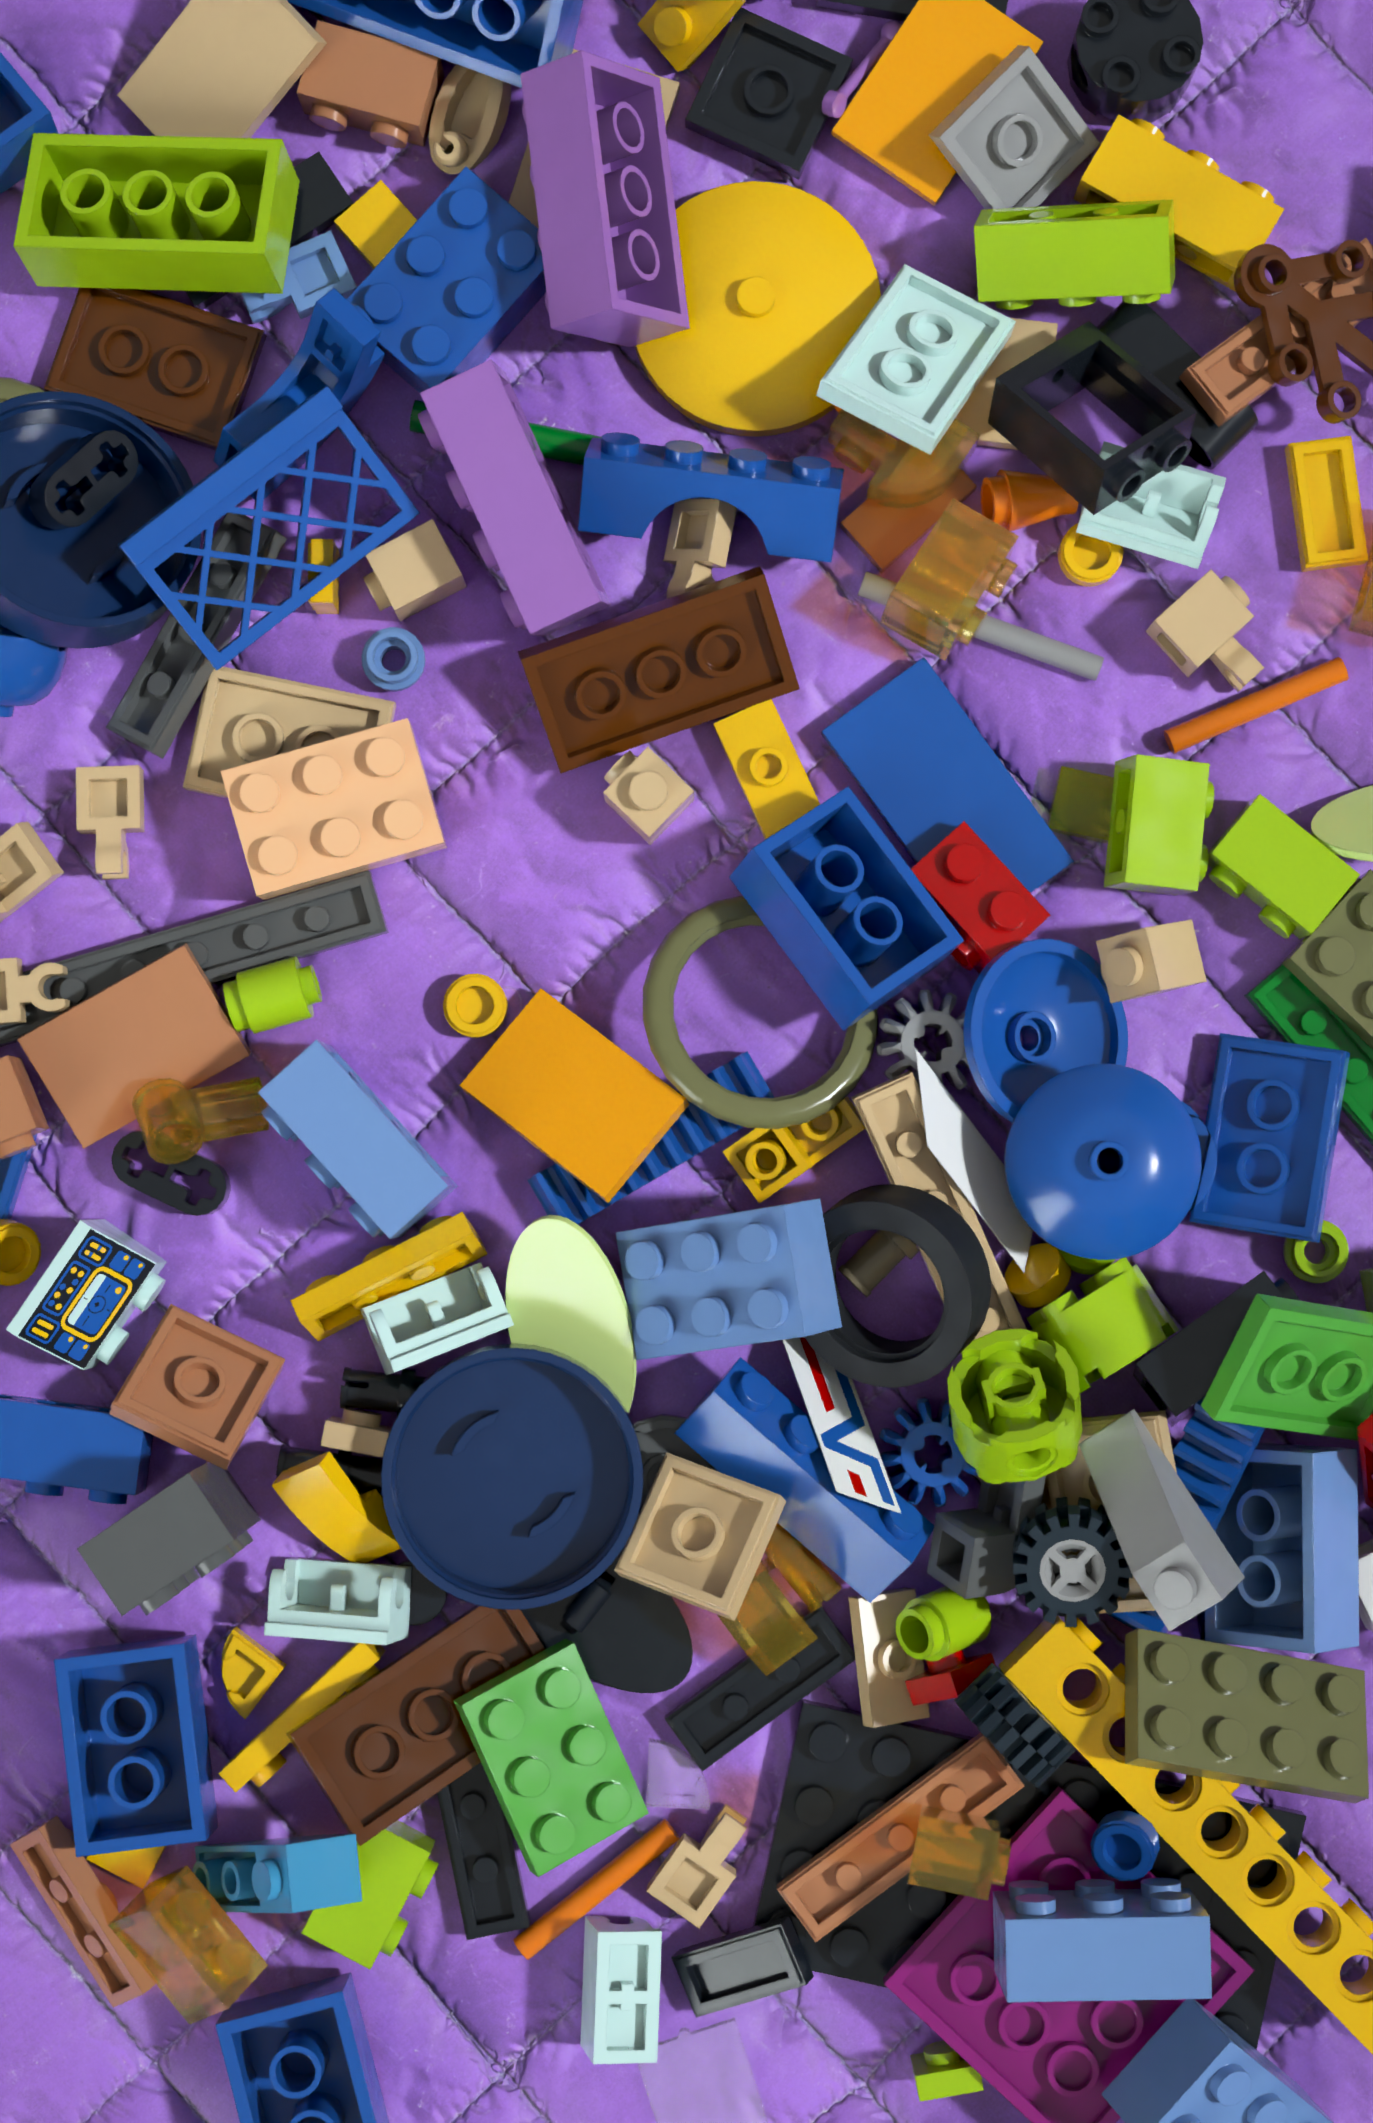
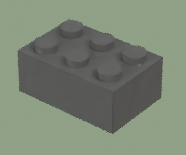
M207 1462L175 1481L77 1548V1550L121 1616L138 1605L147 1616L179 1594L183 1589L200 1578V1576L201 1578L254 1541L247 1530L259 1522L261 1518L228 1469L224 1470Z

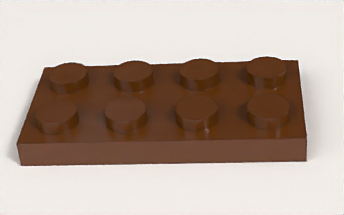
M760 566L518 651L560 773L800 689L765 574Z
M475 1605L286 1733L347 1832L349 1834H356L357 1845L361 1846L481 1763L453 1700L544 1651L545 1648L520 1609L504 1610Z

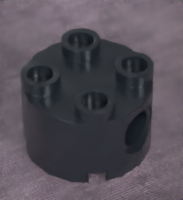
M1088 0L1083 7L1067 60L1070 86L1082 106L1095 116L1098 112L1104 117L1111 118L1110 123L1112 124L1118 114L1130 121L1134 118H1139L1152 123L1170 113L1187 90L1201 57L1203 46L1201 22L1189 0Z

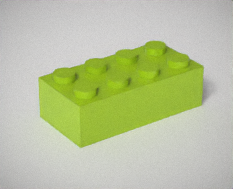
M33 133L13 247L35 284L42 287L283 294L300 181L282 139Z

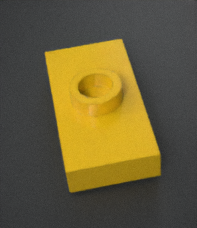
M772 699L748 707L713 723L714 730L765 840L820 805Z

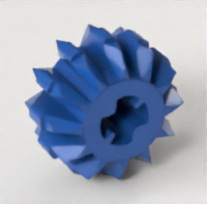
M920 1397L916 1403L920 1419L912 1421L909 1414L902 1407H897L893 1414L896 1420L905 1427L903 1432L899 1434L890 1428L880 1429V1439L886 1443L897 1445V1450L882 1452L880 1456L884 1467L902 1465L889 1476L893 1490L901 1488L911 1478L913 1479L908 1490L907 1500L909 1503L919 1504L926 1486H929L934 1505L936 1507H943L946 1504L943 1485L950 1483L958 1495L965 1497L970 1491L958 1475L962 1470L973 1476H978L976 1469L965 1461L954 1442L952 1425H949L951 1421L949 1400L945 1399L942 1402L937 1417L932 1418L929 1400L926 1397ZM929 1435H936L935 1440L940 1445L946 1442L948 1446V1453L938 1456V1466L934 1468H927L928 1465L922 1458L917 1462L914 1458V1451L924 1448V1437Z

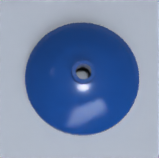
M1037 939L1021 942L1006 948L997 954L981 971L972 987L966 1006L964 1046L970 1071L980 1092L1001 1116L1013 1122L1020 1107L1027 1098L1047 1080L1062 1072L1091 1064L1126 1066L1128 1026L1122 1001L1110 1003L1107 986L1101 975L1100 964L1082 949L1064 941ZM1020 1031L1024 1038L1023 1046L1020 1041Z
M1091 1064L1076 1067L1054 1076L1038 1087L1027 1098L1016 1114L1008 1133L1004 1155V1169L1009 1193L1016 1209L1027 1225L1039 1237L1057 1249L1071 1255L1097 1260H1112L1136 1255L1150 1249L1169 1236L1178 1227L1192 1206L1197 1194L1202 1168L1201 1149L1197 1131L1189 1113L1180 1100L1165 1085L1150 1075L1130 1067L1115 1064ZM1106 1148L1116 1151L1120 1158L1119 1168L1112 1174L1102 1172L1097 1165L1099 1153Z

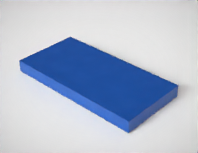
M925 657L821 731L822 737L915 864L963 821L968 824L1030 893L1074 862Z

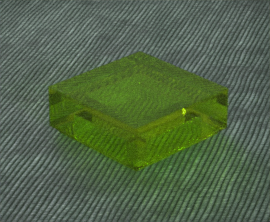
M1061 766L1058 770L1047 822L1052 832L1108 844L1113 816L1115 778Z

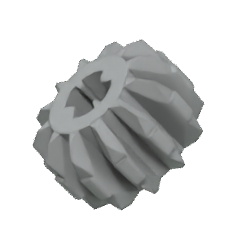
M921 990L918 994L919 1014L915 1012L910 1003L904 998H901L894 1004L897 1013L905 1021V1025L892 1019L884 1018L881 1020L879 1028L887 1034L898 1037L897 1042H885L876 1046V1054L878 1056L885 1057L898 1054L900 1059L899 1062L893 1064L885 1071V1076L889 1080L899 1076L907 1069L913 1072L920 1088L914 1041L924 1036L925 1027L937 1029L935 1037L941 1034L944 1035L947 1048L937 1052L936 1062L925 1061L941 1082V1074L944 1073L950 1084L957 1090L967 1085L964 1075L956 1067L957 1064H960L970 1069L966 1052L964 1051V1032L961 1028L964 1026L965 1011L956 1019L950 1016L956 1004V995L947 993L941 1001L939 1010L935 1011L933 1010V997L930 990ZM922 1052L921 1056L924 1058L927 1052Z

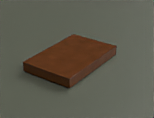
M79 288L44 389L45 391L78 393L101 399L128 411L153 430L216 451L223 427L240 414L267 336L264 330L145 290Z

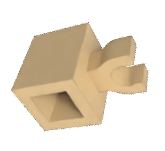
M1212 569L1158 616L1146 630V633L1187 677L1192 675L1210 659L1228 683L1238 692L1264 669L1262 664L1234 638L1254 617L1246 608L1250 604L1248 596L1233 579L1228 576L1220 579Z

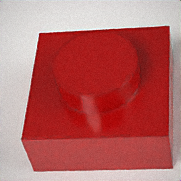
M960 1650L938 1661L926 1660L929 1670L906 1680L905 1683L913 1706L952 1699L961 1694L991 1663L995 1666L996 1664L992 1653L965 1658L963 1650Z

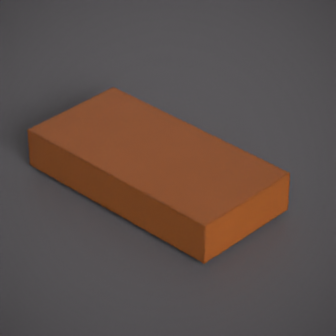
M938 443L931 455L921 451L840 522V528L882 574L974 493L977 486Z

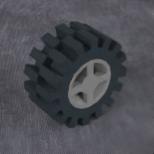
M1067 1497L1056 1498L1055 1508L1048 1509L1044 1502L1035 1508V1517L1033 1519L1026 1516L1021 1522L1020 1535L1015 1534L1013 1542L1015 1587L1019 1595H1025V1605L1033 1613L1038 1608L1043 1610V1620L1054 1624L1056 1617L1062 1616L1065 1617V1627H1077L1076 1618L1086 1616L1088 1625L1100 1622L1099 1612L1104 1609L1110 1616L1118 1609L1117 1598L1119 1596L1123 1599L1126 1598L1130 1590L1129 1578H1132L1133 1575L1105 1507L1102 1504L1098 1510H1094L1091 1508L1090 1499L1079 1497L1078 1505H1068ZM1063 1550H1064L1066 1553H1067V1552H1071V1551L1077 1552L1078 1550H1081V1551L1078 1553V1555H1068V1556H1066L1065 1554L1062 1553Z
M993 1663L954 1699L968 1719L978 1727L977 1729L1035 1787L1039 1788L1076 1751L1058 1729Z

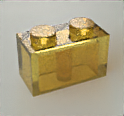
M952 498L891 592L880 623L946 661L958 641L969 646L987 616V612L979 607L988 593L999 598L1010 582L1018 564L1009 560L1019 536Z
M922 1805L907 1884L988 1900L991 1884L1000 1886L1005 1884L1011 1840L1000 1838V1821Z
M188 1865L150 1882L108 1925L188 2024L229 2009L268 1966Z

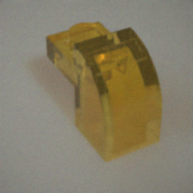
M842 409L830 426L828 442L835 446L832 451L834 456L850 469L863 474L868 468L875 473L869 482L866 498L886 507L913 508L931 502L950 487L976 450L980 434L955 418L931 455L900 439L897 441L881 429Z
M762 1559L735 1621L717 1615L737 1643L765 1676H768L818 1639L788 1592L769 1571Z

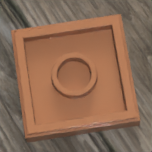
M170 1304L112 1402L110 1415L227 1470L280 1375L285 1359Z

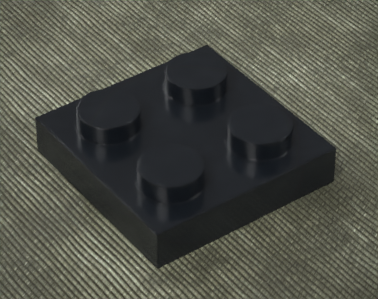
M740 8L734 15L685 118V128L799 180L829 117L822 112L823 98L829 90L837 91L846 81L852 68L853 58L744 8Z

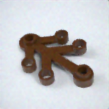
M1347 240L1331 248L1327 253L1291 259L1284 250L1275 245L1261 244L1244 253L1239 260L1234 273V287L1237 295L1245 304L1250 307L1259 308L1261 311L1271 355L1268 360L1270 377L1278 385L1288 387L1305 380L1314 368L1319 390L1316 406L1320 416L1325 421L1333 424L1354 417L1361 408V395L1353 383L1344 380L1337 350L1373 377V341L1349 324V322L1373 318V291L1319 300L1304 289L1301 284L1331 278L1339 284H1346L1363 276L1367 272L1370 262L1366 248L1358 241ZM1342 253L1350 258L1352 263L1351 271L1343 265ZM1265 268H1266V269L1269 271V273L1271 274L1272 279H1273V284H1271V283L1266 279L1265 273H1264V269H1265ZM1289 313L1304 324L1309 350L1299 343H1294ZM1286 355L1295 363V374L1290 373L1286 368ZM1334 393L1339 394L1344 402L1343 412L1335 406Z

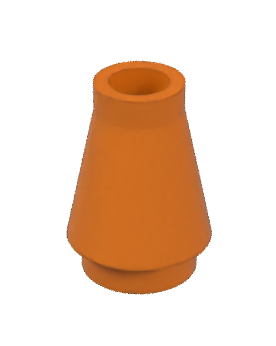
M1000 469L996 476L985 477L982 481L981 510L984 522L988 528L1000 527L1003 533L1012 532L1061 515L1075 514L1078 509L1079 502L1048 475Z

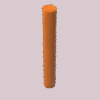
M1336 657L1164 730L1166 743L1170 751L1175 754L1347 681L1349 676L1346 666L1340 657Z
M665 1818L531 1924L530 1927L517 1935L513 1941L520 1953L527 1960L532 1958L676 1843L680 1838L671 1824Z

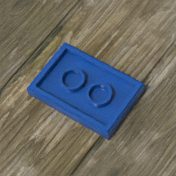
M1220 1033L1205 1126L1216 1146L1217 1169L1208 1194L1191 1210L1189 1222L1320 1243L1350 1058L1349 1052Z

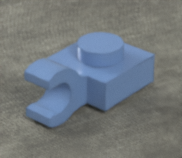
M330 230L289 249L283 294H241L253 324L275 316L291 303L294 304L301 320L312 315L316 301L333 288L347 299L357 286Z

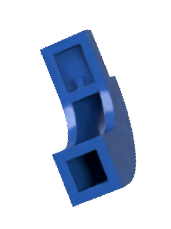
M335 288L316 301L305 337L293 360L274 384L257 401L223 427L213 461L220 466L322 387L328 386L342 404V410L348 415L370 384L385 355L377 346L381 331L373 325L368 314L361 307L351 304ZM332 431L330 434H328L326 437H324L321 441L317 443L316 451L323 445V443L331 436V434L334 431ZM307 451L287 467L299 469L306 462ZM278 473L266 482L264 499L292 475ZM256 491L250 495L254 500L256 496Z

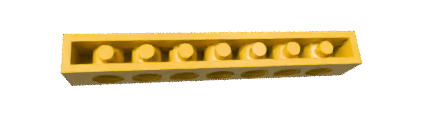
M1059 1616L1056 1617L1054 1624L1043 1620L998 1665L1004 1675L1140 1815L1153 1824L1156 1832L1373 2055V1940L1369 1937L1373 1933V1921L1350 1898L1341 1907L1324 1890L1332 1879L1305 1851L1294 1859L1277 1842L1286 1833L1281 1826L1259 1804L1248 1812L1235 1799L1232 1793L1240 1786L1239 1783L1186 1774V1781L1180 1790L1172 1794H1162L1157 1792L1155 1788V1779L1160 1770L1125 1764V1747H1116L1110 1744L1109 1741L1111 1726L1116 1720L1125 1717V1666L1120 1662L1111 1671L1094 1653L1103 1643L1078 1617L1076 1618L1077 1627H1065V1622ZM1077 1669H1087L1094 1672L1096 1678L1095 1688L1087 1698L1070 1700L1064 1696L1063 1683L1071 1672ZM1215 1812L1231 1814V1829L1224 1838L1217 1841H1208L1202 1838V1824L1210 1814ZM1264 1859L1276 1861L1277 1874L1272 1883L1262 1888H1254L1248 1885V1872L1256 1862ZM1309 1907L1321 1908L1323 1920L1315 1932L1308 1935H1299L1294 1932L1295 1918L1302 1910ZM1355 1955L1368 1956V1969L1361 1979L1354 1982H1345L1340 1979L1341 1967L1348 1958Z

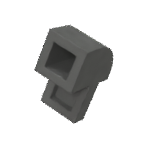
M1046 1476L1033 1481L1004 1482L1001 1484H991L982 1480L977 1508L936 1513L927 1573L964 1599L997 1595L1016 1588L1015 1575L1013 1574V1542L1015 1534L1020 1535V1524L1026 1516L1030 1519L1035 1517V1508L1041 1505L1044 1496Z

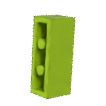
M1173 200L982 209L974 224L978 302L995 301V306L999 309L1015 310L1033 305V300L1058 299V303L1062 306L1081 307L1095 303L1097 297L1122 296V301L1125 303L1146 304L1158 301L1161 298V294H1171L1176 276Z

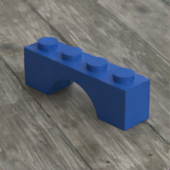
M620 432L606 433L602 435V438L592 437L584 456L578 531L641 539L651 521L668 506L690 498H713L735 506L753 521L762 535L768 555L832 562L844 473L843 468L831 467L829 461L813 456L796 457L793 459V462L767 459V455L764 452L749 448L733 449L729 451V454L703 451L702 445L684 440L669 441L665 446L642 444L638 437Z

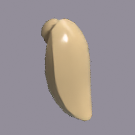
M457 64L447 75L436 98L430 120V154L433 162L441 171L447 174H458L465 167L469 169L475 168L489 155L499 141L507 120L511 100V84Z

